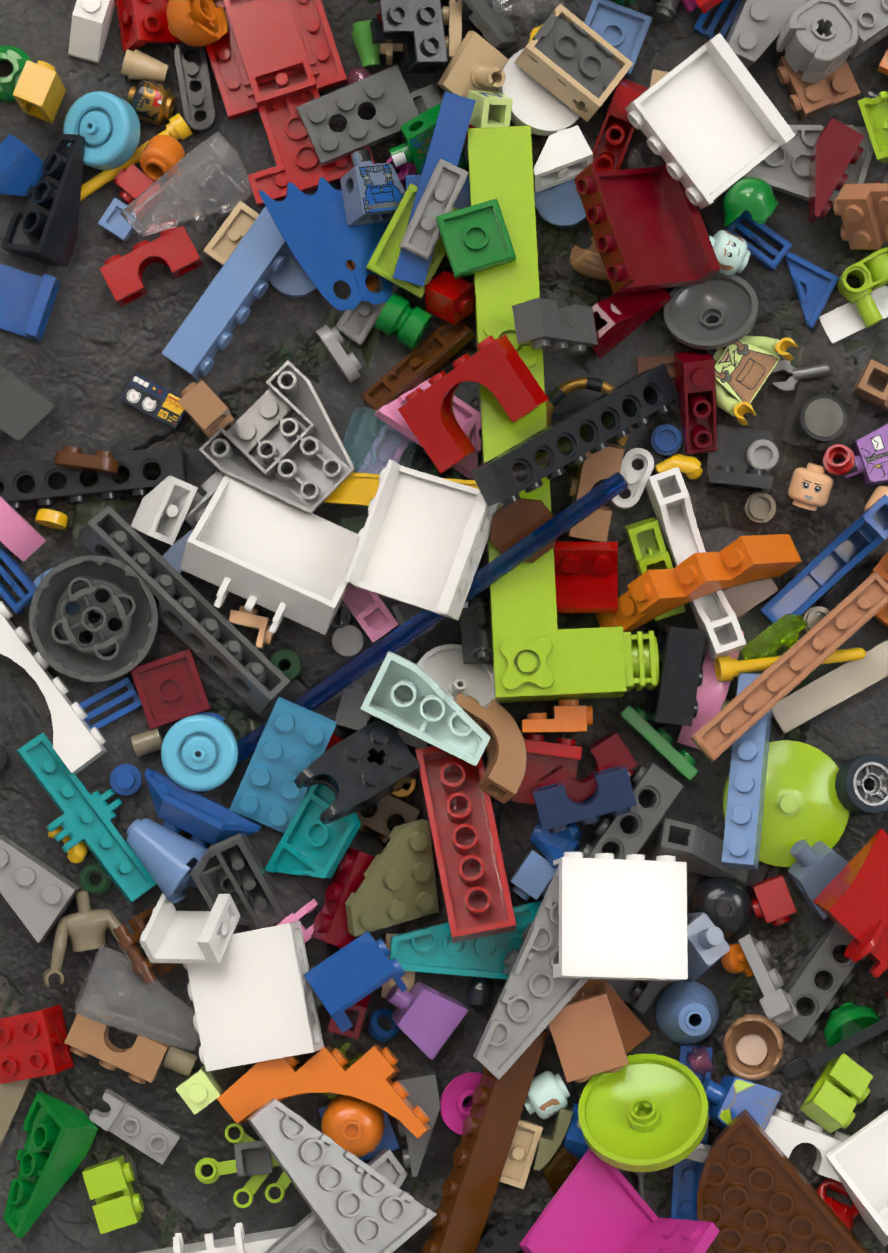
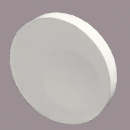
M524 49L515 53L502 69L506 79L504 84L498 87V92L513 99L511 120L517 126L531 125V133L542 136H550L560 129H569L580 116L514 63Z
M446 644L435 647L417 662V665L452 699L461 693L475 698L479 705L483 707L492 699L494 700L492 665L464 664L462 645Z

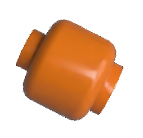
M156 135L149 140L139 160L140 166L148 178L153 181L168 182L176 177L186 157L182 145L176 139L167 135Z

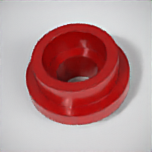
M835 444L825 452L823 464L829 473L843 475L854 467L855 456L853 451L847 446ZM837 459L845 460L844 462L839 464L834 463V461Z

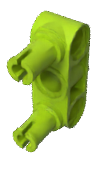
M888 247L882 248L849 266L841 274L837 282L839 293L850 304L856 306L866 328L883 320L871 294H873V289H878L888 284ZM847 276H856L860 280V288L850 287L846 281Z

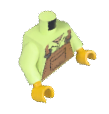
M745 336L738 342L727 346L725 350L723 348L705 350L715 360L716 405L730 415L736 416L742 426H746L748 423L743 415L751 413L753 416H756L750 403L778 363L780 358L776 355L780 354L785 360L792 361L794 357L787 353L786 350L789 347L798 348L799 346L791 338L779 340L765 336Z

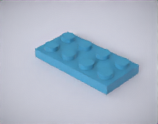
M278 697L229 810L285 833L308 790V787L298 789L294 781L305 768L324 754L337 722Z

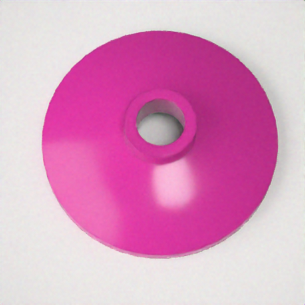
M468 1072L454 1078L443 1091L440 1100L441 1117L448 1128L457 1134L463 1135V1123L466 1117L470 1115L473 1105V1093L480 1084L481 1077L483 1076L482 1073ZM467 1096H470L469 1103L466 1105H462L463 1100Z

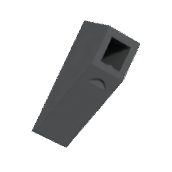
M665 818L657 834L653 861H656V856H676V862H687L688 872L709 877L732 878L744 885L747 880V869L726 868L721 862L723 840L696 825Z
M436 1071L398 1076V1081L409 1093L406 1099L414 1108L419 1105L430 1118L427 1124L431 1127V1130L425 1136L418 1139L398 1120L400 1137L406 1136L408 1149L402 1150L405 1169L411 1168L412 1177L418 1175L441 1107Z

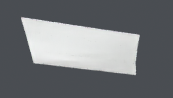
M884 285L874 290L873 294H871L883 319L888 317V287ZM850 302L819 317L832 344L866 328L856 306L850 304Z

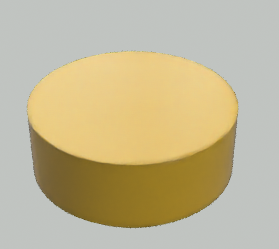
M41 508L37 511L35 522L49 528L64 530L67 526L68 517L64 513Z

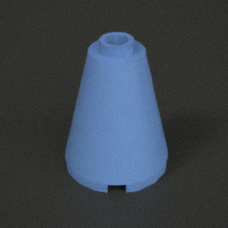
M148 818L143 820L137 819L129 826L126 832L128 834V845L165 897L171 903H177L188 895L183 891L190 886L197 887L190 871L208 849Z
M691 980L677 981L668 985L660 995L655 1006L656 1020L659 1028L669 1039L680 1044H695L706 1039L715 1029L719 1018V1007L713 993L703 984L695 981L691 982ZM692 1014H696L695 1017L689 1021V1017Z

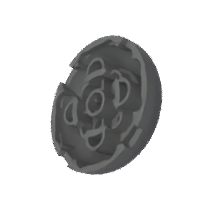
M103 555L75 557L53 568L36 588L29 610L31 637L42 658L59 673L85 682L112 680L134 669L149 652L158 626L156 601L150 589L133 568L118 559ZM136 578H138L141 583L144 602L140 601L124 585L122 580L129 585L137 586ZM99 589H105L109 593V598L105 602H99L95 598V593ZM69 602L78 603L80 611L77 614L70 615L66 611V605ZM94 610L95 613H99L100 619L98 621L89 620V612ZM110 619H120L122 627L118 631H112L108 627ZM85 630L93 635L92 641L87 644L79 640V634Z

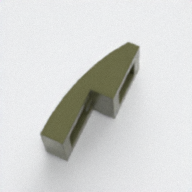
M571 1107L560 1108L556 1115L552 1136L541 1133L532 1164L534 1170L540 1171L561 1145L573 1113Z

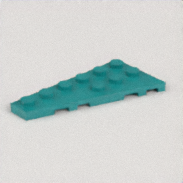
M543 900L513 907L516 931L452 943L448 922L391 936V955H389V961L395 958L404 971L507 980L508 976L502 973L505 968L503 961L513 948L517 950L524 939L521 938V935L525 928L534 921Z

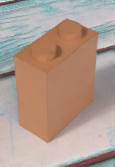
M604 983L578 991L548 1024L567 1083L572 1081L576 1083L585 1082L595 1074L601 1072L614 1073L621 1070L624 1065L629 1064Z

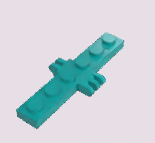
M44 732L17 750L18 756L63 814L46 828L49 832L55 831L59 826L64 829L54 838L57 842H60L67 836L70 837L71 840L61 847L65 853L83 841L130 904L156 886L155 881L111 822L116 817L113 811L123 804L119 798L110 805L107 804L106 801L115 794L112 788L102 795L98 791L90 795L78 777L70 772L53 749V744Z

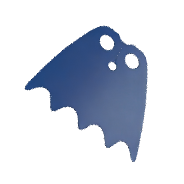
M323 177L319 179L318 189L314 195L304 194L291 182L288 183L287 195L282 202L275 201L262 190L259 191L262 201L291 252L318 291L334 308L346 311L355 309L358 303L362 301L376 305L389 300L393 292L394 283L366 269L389 222L348 226L342 190L334 189ZM347 260H352L355 263L353 271L346 267ZM373 274L380 278L383 287L379 293H372L367 289L365 280L368 275ZM342 280L349 285L351 293L348 299L343 300L335 295L333 285L336 281Z

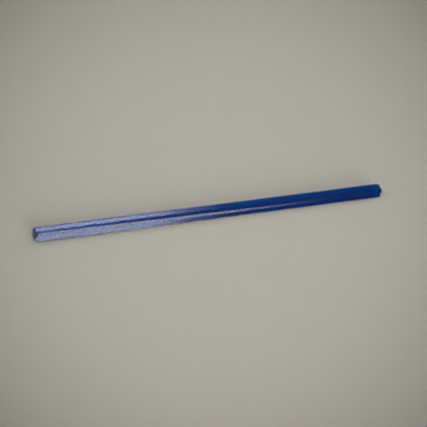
M619 472L615 473L477 571L465 603L626 490L628 483L623 475ZM422 610L293 703L311 711L315 710L383 662L388 651L397 652L441 621L445 616ZM268 720L237 742V764L255 752Z

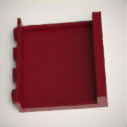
M666 162L659 167L599 172L596 171L594 163H591L574 178L576 190L582 201L587 221L590 224L597 250L602 258L606 275L614 294L704 284L721 270L698 205L695 206L689 201L685 194L686 188L679 180H675L668 173Z

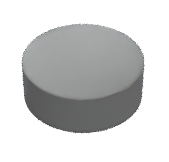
M765 439L753 442L746 452V461L750 468L764 470L765 472L772 469L779 458L777 447L771 441Z
M352 625L338 628L332 637V645L335 651L345 657L358 654L364 644L361 631Z

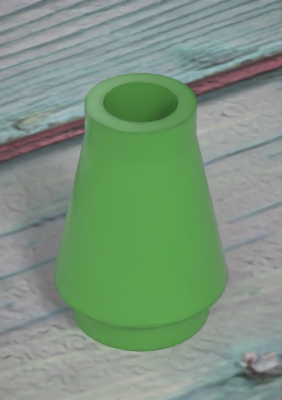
M371 20L353 23V31L350 32L360 57L362 68L380 66V44L372 43Z

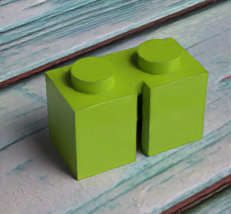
M843 1053L828 1062L799 1110L829 1133L841 1127L845 1129L856 1115L853 1110L857 1103H862L868 1096L870 1088L867 1086L872 1080L873 1075Z
M122 1155L86 1167L82 1171V1175L90 1200L95 1199L96 1201L92 1208L100 1234L138 1223L142 1217L141 1212H144V1205L140 1194H135L131 1182L135 1181V1176L131 1163H125Z

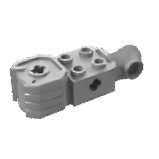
M809 0L791 13L778 36L776 50L777 52H782L785 49L786 54L784 58L787 64L795 72L798 73L799 70L803 72L800 78L801 81L818 83L842 67L849 55L854 59L888 35V0Z

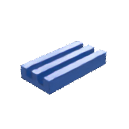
M723 0L707 30L702 26L712 9L705 14L702 12L693 31L709 40L716 35L713 31L731 0ZM737 0L719 32L723 38L727 34L742 0Z
M746 210L726 229V231L740 237L734 232V229H736L775 259L771 260L746 241L750 256L772 272L792 247L791 243L764 223L758 224L753 221L751 214ZM742 219L781 247V251H777L743 226L740 221Z
M0 547V558L29 591L27 594L0 563L1 576L21 600L17 602L1 582L0 595L16 614H21L25 611L24 608L31 605L37 586L6 549Z
M129 677L79 703L85 709L124 687H127L129 690L87 713L88 717L84 721L88 724L90 730L94 727L99 730L142 706L139 695ZM132 697L135 701L99 722L90 725L89 720Z

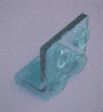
M368 407L354 408L343 446L356 469L355 471L380 474L387 466L389 459L401 466L410 468L417 443L376 417V410Z

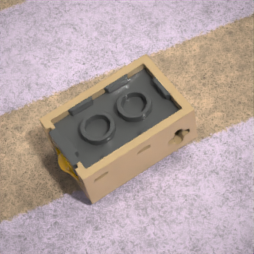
M562 4L557 6L544 24L531 31L527 46L514 62L586 122L601 107L633 65V62Z

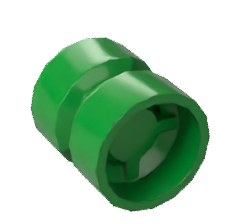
M393 293L382 309L374 328L389 337L394 334L397 335V342L413 350L424 335L433 315L419 306L413 309L410 308V301L397 293Z

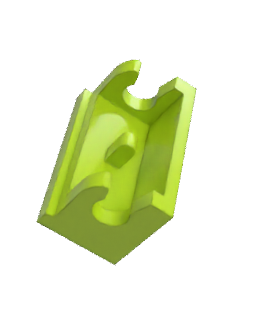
M882 91L878 97L858 100V104L877 160L882 163H888V92Z

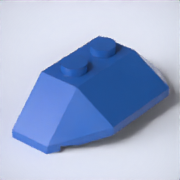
M147 768L144 773L157 816L165 820L162 826L178 834L181 829L192 834L190 840L205 848H208L209 844L215 845L239 833H245L247 836L260 832L262 825L229 810V808L196 791L180 787L169 777L152 768Z

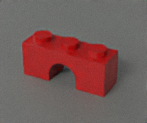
M171 226L160 233L161 237L151 242L149 240L139 242L132 247V252L124 256L120 254L114 255L104 262L105 266L99 268L120 308L148 294L143 284L142 276L144 270L153 263L167 265L175 279L203 266L184 226L179 228Z

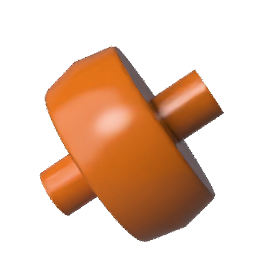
M730 944V950L721 958L725 970L734 974L743 972L747 977L753 976L754 973L741 945Z

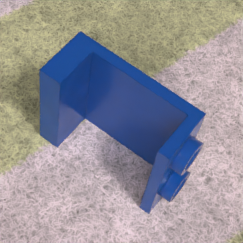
M0 264V329L41 342L61 285L57 278L47 274L41 277Z
M368 931L304 974V977L342 1033L353 1027L344 1011L390 979L394 980L401 992L407 990L406 985L401 979L405 975L404 970L395 958L389 961L387 957L391 953L381 938L375 941Z

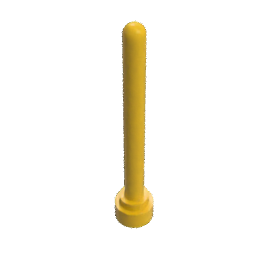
M177 113L168 119L170 123L165 125L166 129L157 135L171 136L176 140L181 138L183 141L193 133L182 116ZM149 140L136 148L132 157L120 167L112 170H103L81 185L80 201L113 180L123 168L128 169L132 164L135 165L140 162L141 153Z
M863 648L835 650L821 664L862 660L865 658L866 652ZM730 655L718 656L715 658L716 678L718 682L732 681L733 677L739 676V673L765 671L781 656L737 661V658H731Z

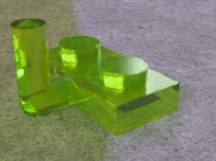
M785 614L744 646L740 652L745 660L775 657L777 654L776 650L783 645H787L788 649H790L798 641L799 632L808 625L802 615Z

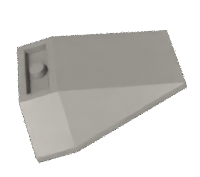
M287 360L266 381L269 389L227 431L221 427L199 450L222 473L312 514L356 469L311 382Z

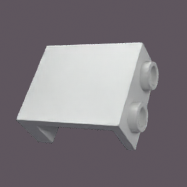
M162 893L156 907L152 911L145 930L141 934V947L144 949L150 963L220 964L239 921V911L230 894H218L211 911H176L173 903Z

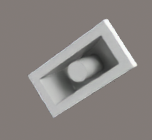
M114 0L76 1L72 14L69 56L99 64L116 10Z
M578 125L569 129H560L548 137L533 169L535 193L574 179L589 164L593 163V153Z
M169 475L143 497L131 527L148 536L173 545L198 487Z

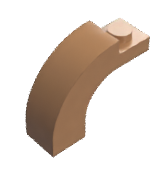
M459 693L453 700L491 737L486 746L488 756L487 767L477 788L505 804L516 795L526 770L527 755L522 733L513 717L495 700L492 699L483 707L479 705L475 698Z

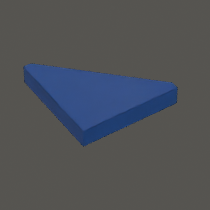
M788 251L785 256L788 270L806 326L812 330L839 277Z

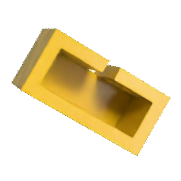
M27 60L13 96L24 113L52 124L66 88L61 81V77L55 71L56 68L40 60H38L37 64Z

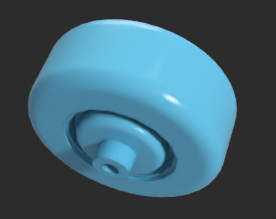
M95 91L83 95L70 107L64 121L63 134H75L85 137L84 165L98 170H112L126 163L134 154L140 139V122L134 108L127 101L108 92Z
M192 715L178 721L165 735L161 747L162 764L170 779L184 789L197 792L212 790L222 785L234 772L239 757L238 743L232 730L223 721L210 715Z

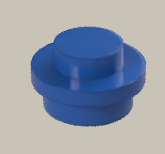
M660 425L651 435L652 448L660 455H672L681 447L682 435L673 425Z
M121 764L112 771L110 784L116 793L131 795L140 788L142 775L135 766Z

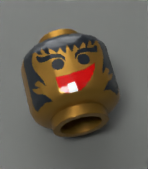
M143 79L137 87H131L127 102L132 105L140 120L159 125L165 119L171 118L176 97L172 95L171 89L167 85Z

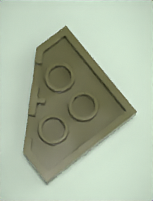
M421 819L394 827L388 836L390 841L381 855L377 854L363 875L366 878L356 893L352 892L345 902L349 934L355 937L367 931L372 932L439 912L429 821Z

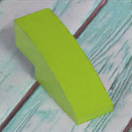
M652 517L624 526L639 576L647 570L673 569L671 558L666 550L659 522L656 518ZM684 604L654 618L655 621L686 612Z

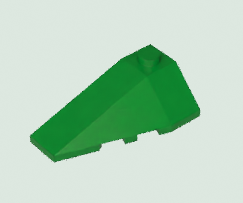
M43 1092L36 1093L25 1118L23 1130L27 1132L24 1149H18L16 1160L20 1161L18 1178L11 1181L3 1217L17 1238L24 1237L83 1161L98 1130L83 1111Z

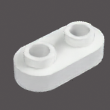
M634 448L624 456L619 480H613L609 489V498L616 507L628 509L639 501L654 468V459L650 452L643 448ZM640 460L643 463V469L634 470L632 461ZM627 488L630 491V497L627 499L621 498L619 490Z

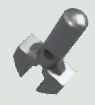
M781 360L770 374L784 372L791 376L787 381L775 382L771 386L782 393L793 392L797 381L828 376L830 374V367L828 364L795 368L791 365L790 361Z

